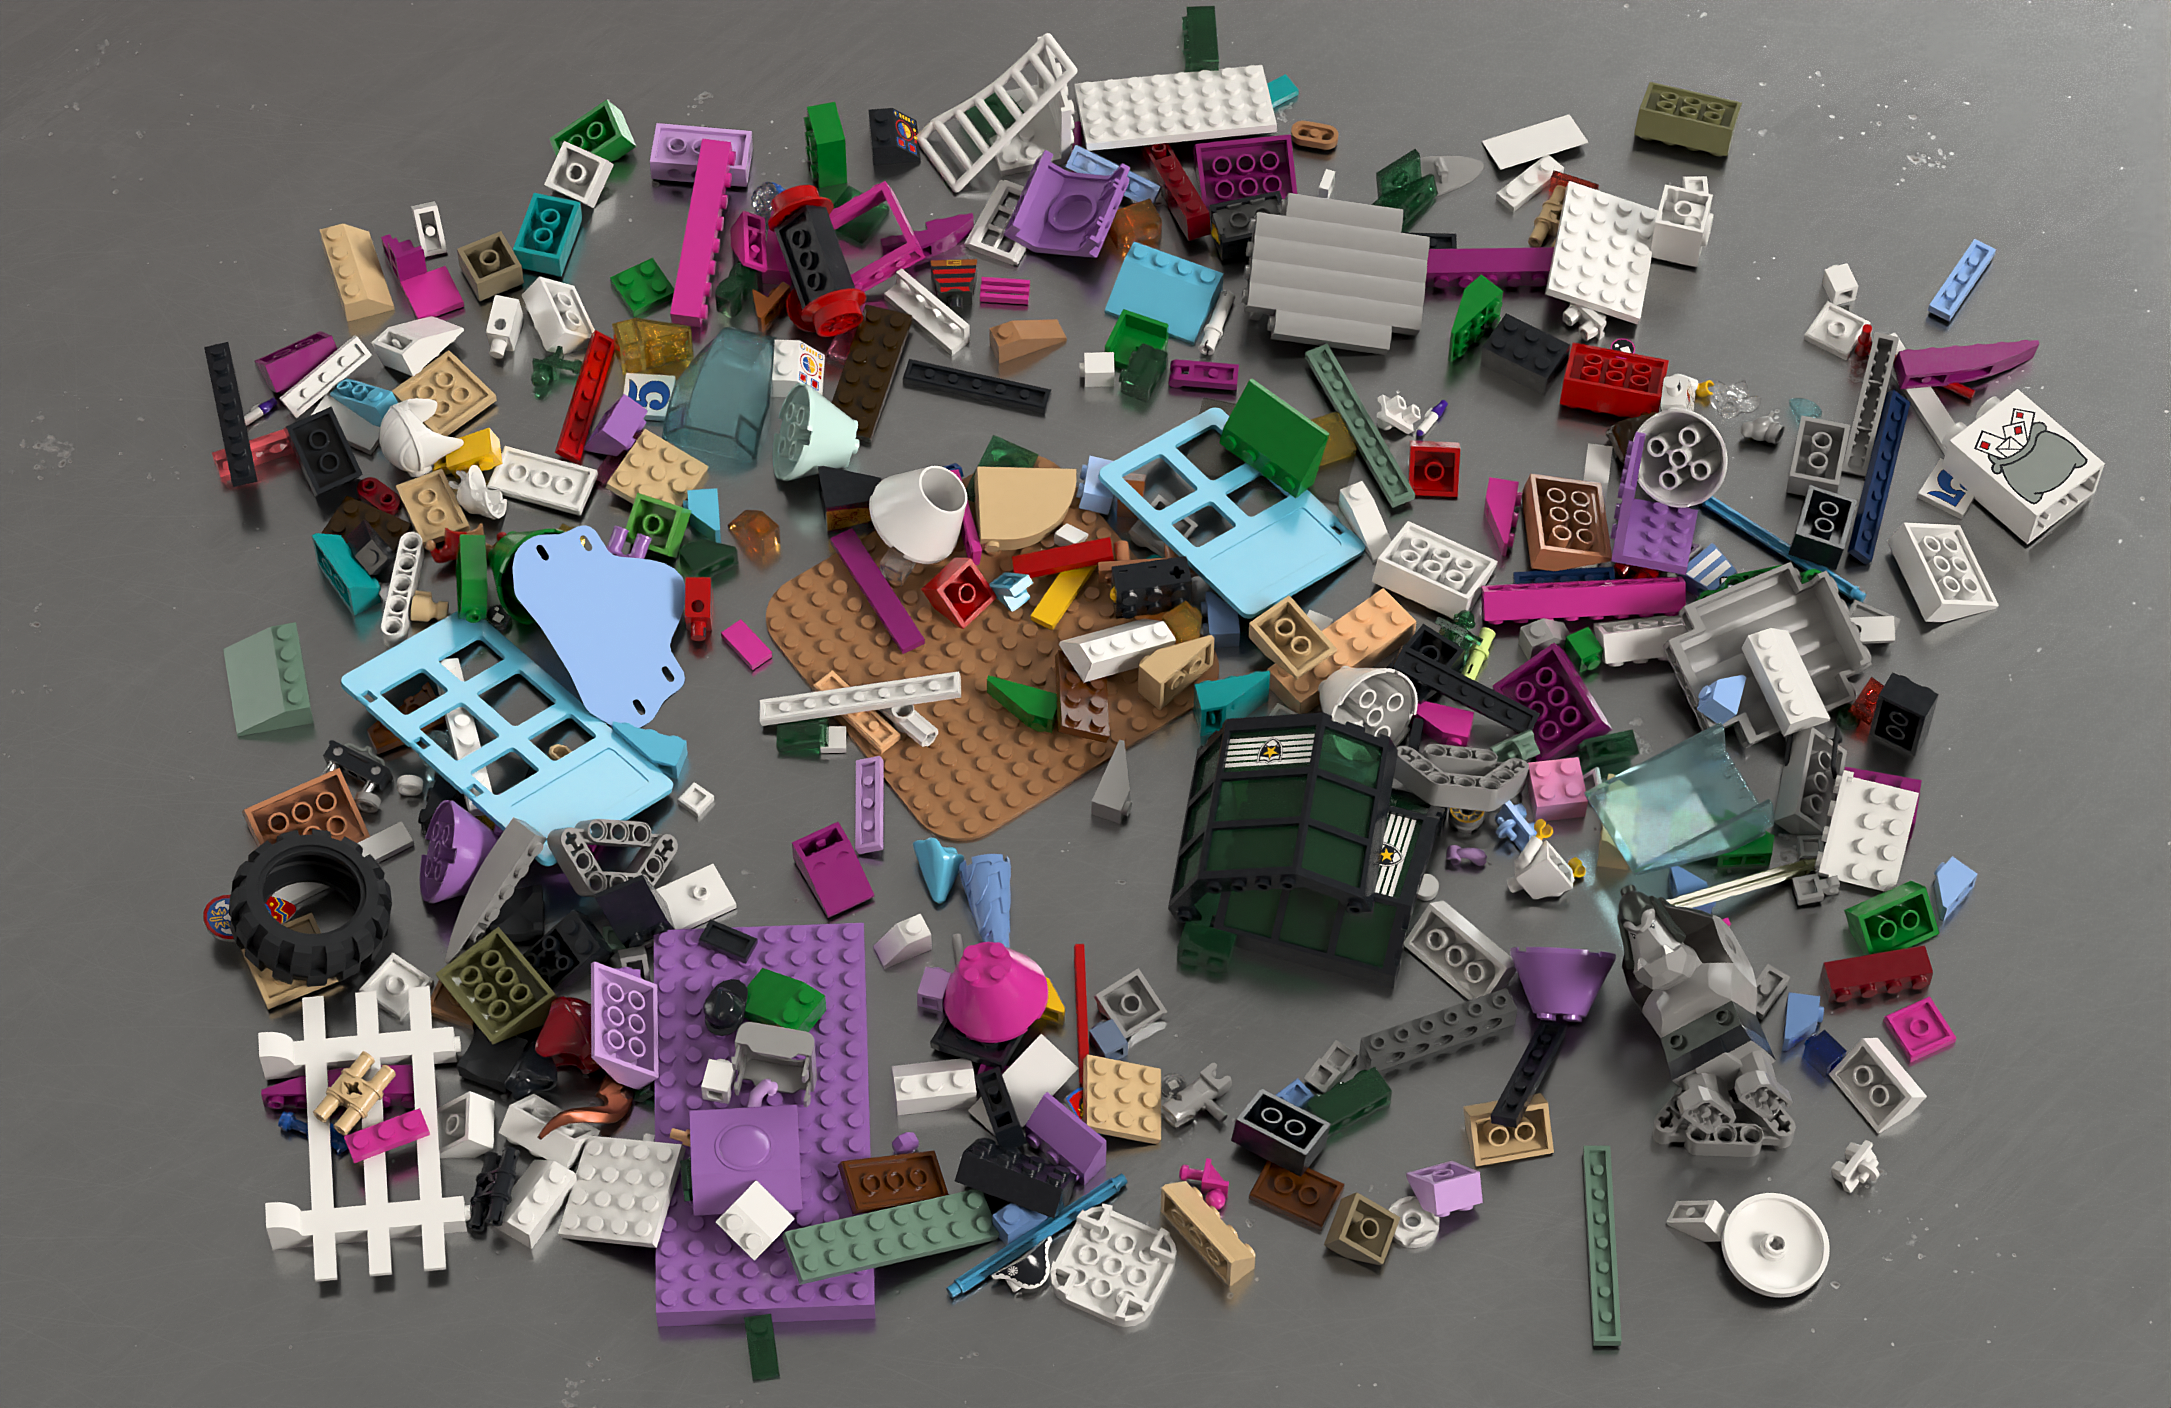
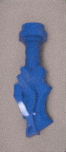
M283 1112L278 1126L286 1132L292 1129L307 1134L308 1138V1123L296 1119L293 1112ZM330 1123L331 1147L337 1151L338 1155L346 1151L348 1147L344 1135L340 1134L334 1128V1124Z

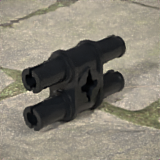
M504 1147L502 1156L495 1152H487L485 1154L481 1173L476 1176L477 1184L474 1196L470 1199L472 1210L471 1219L467 1226L472 1228V1230L483 1231L485 1222L497 1227L502 1225L506 1206L512 1201L511 1192L513 1184L517 1180L515 1170L520 1151L516 1150V1148Z

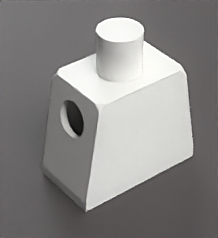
M498 295L494 297L486 329L488 342L491 346L489 355L494 358H503L505 350H515L524 323L519 299Z

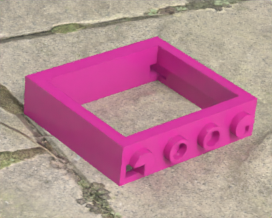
M886 181L874 185L870 190L853 197L842 206L834 208L829 215L835 230L887 200L907 241L906 244L851 274L855 289L864 292L894 276L901 268L904 270L925 258L893 190Z

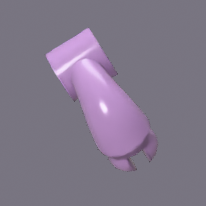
M1456 845L1447 847L1446 859H1451L1452 865L1460 864L1461 858L1468 859L1478 866H1483L1487 862L1485 860L1487 855L1481 849L1461 848Z

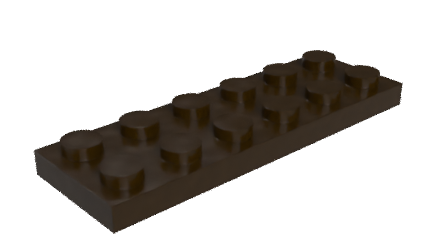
M865 304L862 313L863 321L857 327L831 403L852 420L858 421L856 439L871 443L913 317L910 314Z

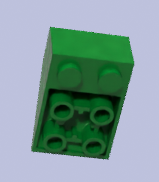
M1480 275L1464 289L1451 330L1449 362H1452L1457 356L1461 357L1473 342L1477 343L1490 327L1494 328L1497 326L1501 319L1503 291L1483 275Z

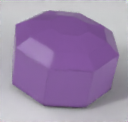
M905 1132L892 1141V1148L896 1155L913 1153L919 1146V1141L912 1132Z

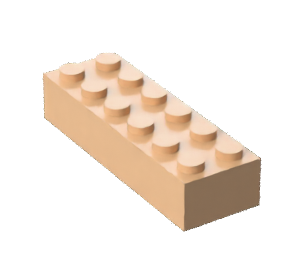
M1383 588L1321 631L1337 648V652L1298 679L1275 663L1267 669V671H1270L1269 688L1290 710L1298 714L1308 713L1320 704L1318 687L1323 680H1326L1332 673L1343 666L1372 668L1412 638L1416 630V620Z

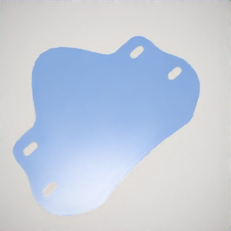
M586 525L575 527L561 534L534 536L518 548L512 567L515 595L539 624L564 663L585 708L591 714L611 726L613 721L629 723L637 728L649 723L657 714L662 703L669 696L677 692L685 681L684 672L670 648L672 636L680 621L685 605V583L682 576L674 568L662 562L613 555L607 550L597 532ZM581 536L587 537L592 545L591 551H587L580 541ZM537 545L544 547L549 555L548 560L545 561L541 558L536 549ZM666 666L669 668L674 676L673 682H669L662 673V667ZM638 699L645 709L644 715H640L633 705V700Z

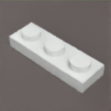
M1544 156L1498 191L1496 199L1514 213L1564 173V167L1551 156Z

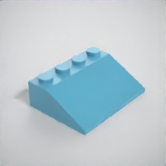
M1133 242L1118 274L1106 305L1105 313L1119 318L1122 310L1125 309L1167 323L1169 325L1168 336L1195 345L1219 299L1220 292L1223 291L1224 273Z

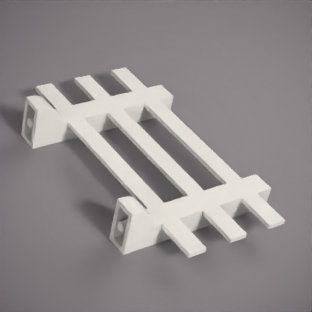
M430 986L408 988L411 1031L379 1033L377 991L355 993L357 1036L326 1038L324 996L302 998L304 1041H293L291 1037L277 1032L258 1033L259 1058L265 1080L306 1076L312 1210L301 1211L295 1205L281 1202L265 1203L266 1229L272 1250L313 1246L315 1282L337 1280L336 1244L368 1241L370 1277L392 1275L390 1239L422 1236L424 1271L446 1269L444 1234L467 1232V1222L471 1219L470 1205H465L464 1196L442 1198L434 1064L457 1062L456 1052H461L460 1036H455L453 1027L432 1029ZM362 1051L370 1054L375 1061L361 1078L365 1081L370 1082L381 1069V1065H413L415 1110L421 1109L430 1132L429 1136L417 1140L420 1200L388 1203L386 1154L383 1152L364 1160L366 1205L334 1208L330 1117L326 1123H323L314 1116L313 1111L327 1096V1071L350 1067ZM383 1098L378 1100L367 1113L368 1116L362 1119V1129L384 1122Z

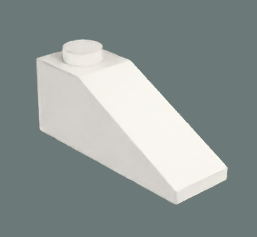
M1360 481L1340 490L1339 508L1356 536L1363 541L1365 550L1374 563L1392 541L1373 497L1363 481Z

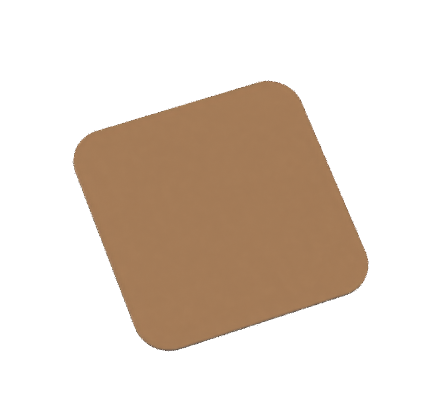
M1033 454L1007 455L985 466L1061 469L1054 462ZM974 472L962 479V483L967 492V500L976 527ZM1076 487L1069 510L1064 520L1053 533L1040 542L1021 549L998 550L997 552L982 550L980 564L976 565V567L988 584L1004 572L1014 573L1012 556L1061 547L1054 543V534L1066 523L1088 533V537L1084 542L1110 537L1113 555L1114 543L1122 541V539L1098 512L1079 508L1080 498L1076 497L1078 489ZM876 530L860 539L925 639V644L907 653H901L837 553L783 584L771 597L766 610V625L771 639L813 692H816L813 689V685L832 670L850 687L959 671L961 676V698L913 704L914 710L938 729V735L928 747L920 746L905 732L897 731L901 739L881 754L841 715L833 716L840 726H846V733L866 758L880 756L883 759V779L917 822L931 834L952 841H968L989 834L1109 761L1119 739L1125 742V750L1188 713L1194 706L1195 684L1206 680L1216 681L1219 678V661L1214 650L1213 665L1165 707L1158 710L1138 693L1139 667L1107 676L1110 737L1107 743L1058 732V719L1052 733L1038 732L1033 728L1027 727L987 693L988 675L1056 693L1055 655L1058 650L1063 651L1059 646L1060 641L1140 619L1164 621L1176 639L1174 645L1201 638L1203 635L1183 611L1162 612L1157 615H1141L1131 619H1116L1113 602L1110 597L1111 584L1098 582V565L1053 631L1032 621L1031 614L1059 573L1031 578L1033 584L1026 588L1030 599L1015 611H1010L996 598L970 624L961 629L935 610L921 590L955 557L968 558L961 533H959L958 542L953 552L944 560L933 564L917 563L904 558V553L894 546L890 548ZM1129 549L1130 560H1139ZM875 710L894 728L893 722L879 710Z

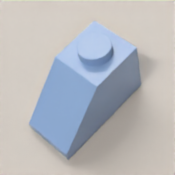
M1738 675L1719 679L1711 685L1703 687L1698 696L1700 700L1697 710L1720 726L1736 716L1746 677Z
M1953 856L1947 863L1942 862L1934 872V875H1936L1934 892L1939 918L1943 921L1971 891L1978 875Z

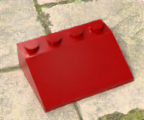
M1573 342L1559 404L1566 405L1569 408L1588 409L1595 413H1610L1618 417L1633 418L1641 416L1643 412L1650 413L1652 411L1659 413L1663 381L1667 374L1669 360Z

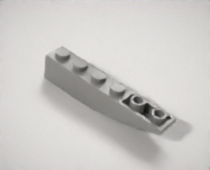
M513 817L481 865L459 911L444 961L446 964L452 962L484 938L485 931L490 923L498 917L501 907L513 895L514 888L519 880L527 874L533 859L543 850V844L547 838L525 821Z

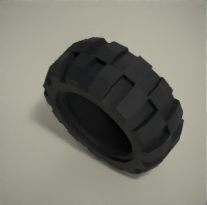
M312 829L311 835H299L298 830L278 835L276 843L273 845L267 840L248 855V861L239 866L232 881L229 916L231 917L230 929L235 943L241 950L245 949V957L261 972L266 968L272 970V977L275 980L292 985L293 979L307 981V987L325 986L327 979L336 977L340 982L360 971V963L366 966L372 962L382 949L383 939L388 935L392 898L390 885L384 879V871L371 854L365 857L362 856L363 848L358 843L345 836L341 841L331 838V831ZM301 882H314L332 887L343 894L352 904L355 914L347 923L335 930L319 934H307L291 930L280 924L269 913L265 903L275 892L285 886Z

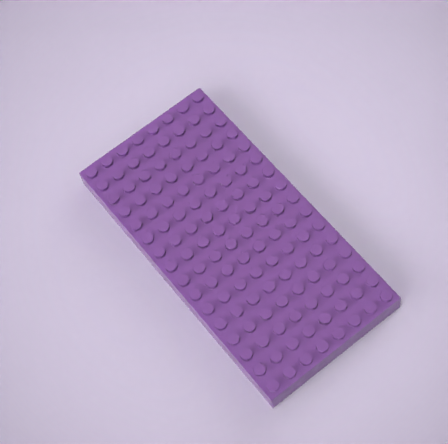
M864 923L731 927L758 940V944L746 964L700 945L698 940L705 928L675 929L654 935V984H657L659 1077L655 1080V1142L682 1144L681 1141L671 1139L670 1133L672 1128L682 1131L690 1130L689 1111L747 1107L750 1092L755 1088L752 1081L743 1079L739 1096L735 1095L733 1086L729 1104L704 1100L702 1098L701 1086L708 1060L725 1059L732 1063L731 1058L735 1057L736 1054L735 1039L738 1029L730 1035L717 1036L711 1033L705 1025L703 1006L706 998L716 985L725 980L735 979L740 980L747 987L758 972L765 968L805 982L824 994L826 998V1012L809 1031L815 1041L817 1069L815 1090L810 1092V1105L807 1108L804 1107L803 1101L806 1090H799L794 1094L778 1091L773 1096L766 1094L761 1106L797 1104L803 1209L787 1210L795 1219L754 1261L716 1223L722 1214L694 1216L691 1147L683 1145L686 1148L656 1248V1317L658 1327L874 1319V1268L800 1285L782 1238L786 1231L866 1214L852 1213L838 1169V1164L841 1161L871 1158ZM744 1017L742 1024L752 1021ZM797 1055L792 1059L802 1060L805 1059V1056ZM736 1069V1079H735V1082H737V1080H738V1071H737V1069Z

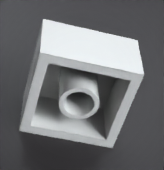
M564 141L544 185L594 208L614 164Z

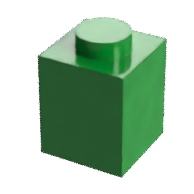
M1589 627L1566 636L1564 650L1579 673L1587 669L1592 670L1602 662L1604 649Z

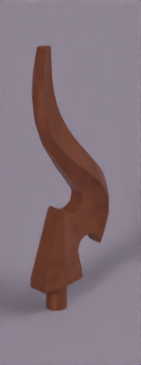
M606 1073L596 1092V1097L601 1098L605 1102V1106L571 1108L562 1111L544 1126L537 1138L542 1140L553 1130L568 1124L615 1123L628 1112L633 1098L625 1099L621 1095V1089L627 1086L617 1083Z

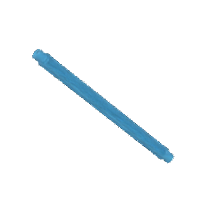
M1711 496L1702 503L1703 507L1712 510L1806 571L1809 569H1817L1821 572L1827 570L1829 576L1835 580L1838 590L1850 600L1855 599L1860 602L1865 600L1867 594L1859 590L1858 586H1854L1822 565L1788 555L1791 545L1715 497Z
M1121 1173L1115 1178L1111 1177L1097 1186L1090 1193L1065 1207L1055 1218L1050 1217L955 1279L954 1283L946 1288L947 1293L951 1298L959 1293H965L989 1275L994 1274L1035 1247L1048 1236H1052L1075 1221L1082 1210L1086 1211L1119 1192L1120 1188L1128 1183L1126 1177Z

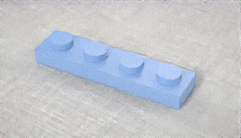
M1075 145L1065 167L1077 173L1108 176L1119 165ZM1129 170L1127 177L1130 179L1124 196L1150 209L1153 208L1162 186Z
M1974 239L1929 304L1928 311L1950 321L1994 257L1996 249Z

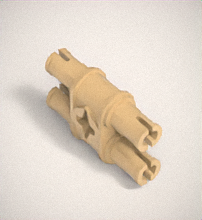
M1557 185L1550 199L1543 203L1539 216L1534 220L1535 228L1528 239L1530 246L1534 248L1541 247L1547 234L1557 237L1566 187Z
M362 1051L350 1068L343 1069L341 1071L342 1074L335 1083L326 1089L327 1096L313 1111L314 1116L321 1122L326 1123L338 1106L346 1107L347 1110L334 1124V1128L340 1134L348 1135L360 1119L366 1118L368 1116L367 1113L374 1104L383 1098L382 1091L396 1076L395 1071L384 1064L370 1082L361 1079L375 1063L374 1058L370 1054Z

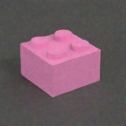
M1579 757L1528 763L1529 769L1526 783L1535 822L1539 819L1553 821L1586 816L1588 798Z

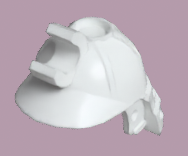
M472 465L468 473L465 471L456 472L461 477L460 484L450 481L449 485L453 489H458L457 501L460 506L469 513L481 514L493 519H499L505 514L507 499H503L500 490H489L487 488L483 473L478 466Z

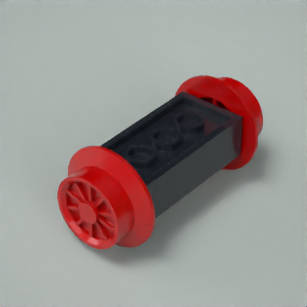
M812 185L795 186L779 193L771 201L774 214L768 220V227L776 233L803 309L800 315L802 321L814 325L817 334L822 337L841 335L856 328L863 321L860 308L866 302V294L862 290L855 289L829 217L833 210L832 201L828 198L820 197L817 188Z

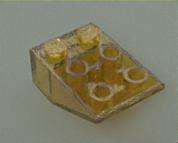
M633 318L612 324L615 354L622 375L637 373L641 370L657 368L665 364L681 362L694 357L690 326L641 318Z

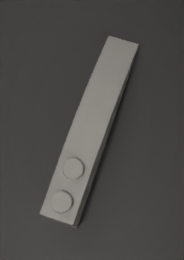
M1879 332L1874 334L1843 462L1842 472L1866 478L1899 337Z

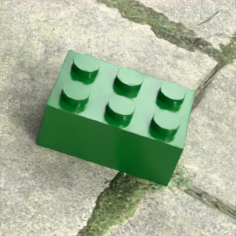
M830 102L808 106L807 117H803L806 130L804 136L807 145L805 151L807 160H811L810 170L812 179H817L819 188L847 183L846 143L836 103Z

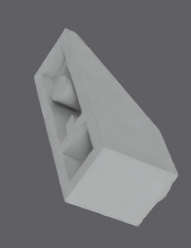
M1119 739L1092 799L1091 814L1120 824L1124 815H1129L1133 802L1130 801L1125 742Z

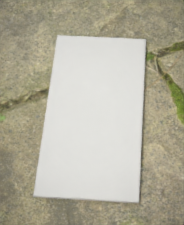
M1568 114L1484 140L1482 143L1501 170L1588 143V141Z
M1042 1034L1002 1074L1022 1128L1029 1120L1043 1095L1048 1092L1053 1096L1079 1069ZM980 1097L968 1111L995 1136L982 1097Z

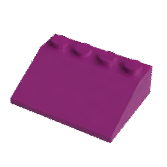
M1291 134L1195 144L1193 148L1199 194L1208 211L1209 205L1278 190L1282 199H1285L1288 193L1298 194Z
M1552 643L1492 685L1496 692L1540 713L1532 730L1535 743L1540 751V754L1535 756L1538 762L1557 760L1595 743L1613 730L1569 657L1555 643Z

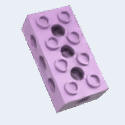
M656 123L650 158L651 179L694 182L703 138L731 142L732 151L736 152L735 165L730 166L729 173H732L731 186L747 187L753 152L752 131Z

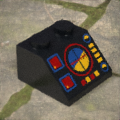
M894 108L868 110L873 165L921 162L920 147L916 138L918 134L917 121Z

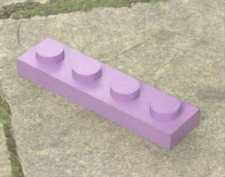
M880 756L856 760L855 850L858 854L883 850L884 761Z

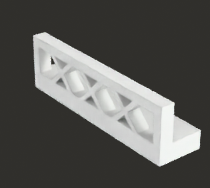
M902 268L896 272L897 284L884 293V299L899 312L912 315V323L952 356L970 342V325Z

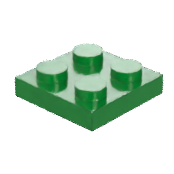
M653 257L610 277V283L633 317L673 299L675 289Z

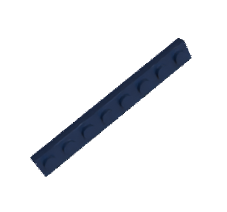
M1895 390L1886 393L1847 551L1863 564L1870 563L1873 559L1911 403Z

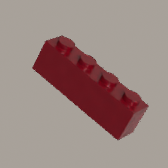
M1924 945L1824 962L1820 976L1828 1002H1846L1856 997L1870 998L1880 993L1888 992L1894 994L1903 989H1922L1930 985L1933 969Z

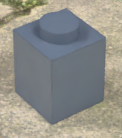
M1113 1019L1106 1022H1098L1089 1030V1043L1098 1057L1119 1060L1128 1055V1042Z

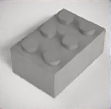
M1801 416L1786 492L1806 496L1809 485L1837 493L1850 425Z

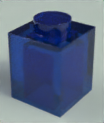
M1824 1029L1818 1035L1813 1034L1805 1041L1803 1058L1826 1078L1845 1058L1847 1050Z

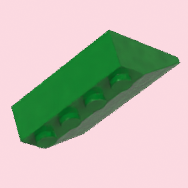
M1250 379L1223 428L1219 443L1284 491L1297 498L1314 484L1330 433L1257 381Z

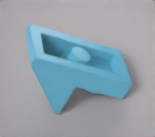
M1004 572L989 585L996 594L997 599L1013 612L1030 599L1026 588L1033 584L1027 574Z

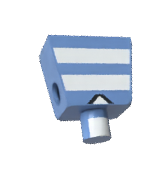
M1711 543L1688 562L1686 575L1678 574V577H1682L1686 582V590L1698 597L1706 590L1719 589L1729 576L1737 574V572L1720 550Z

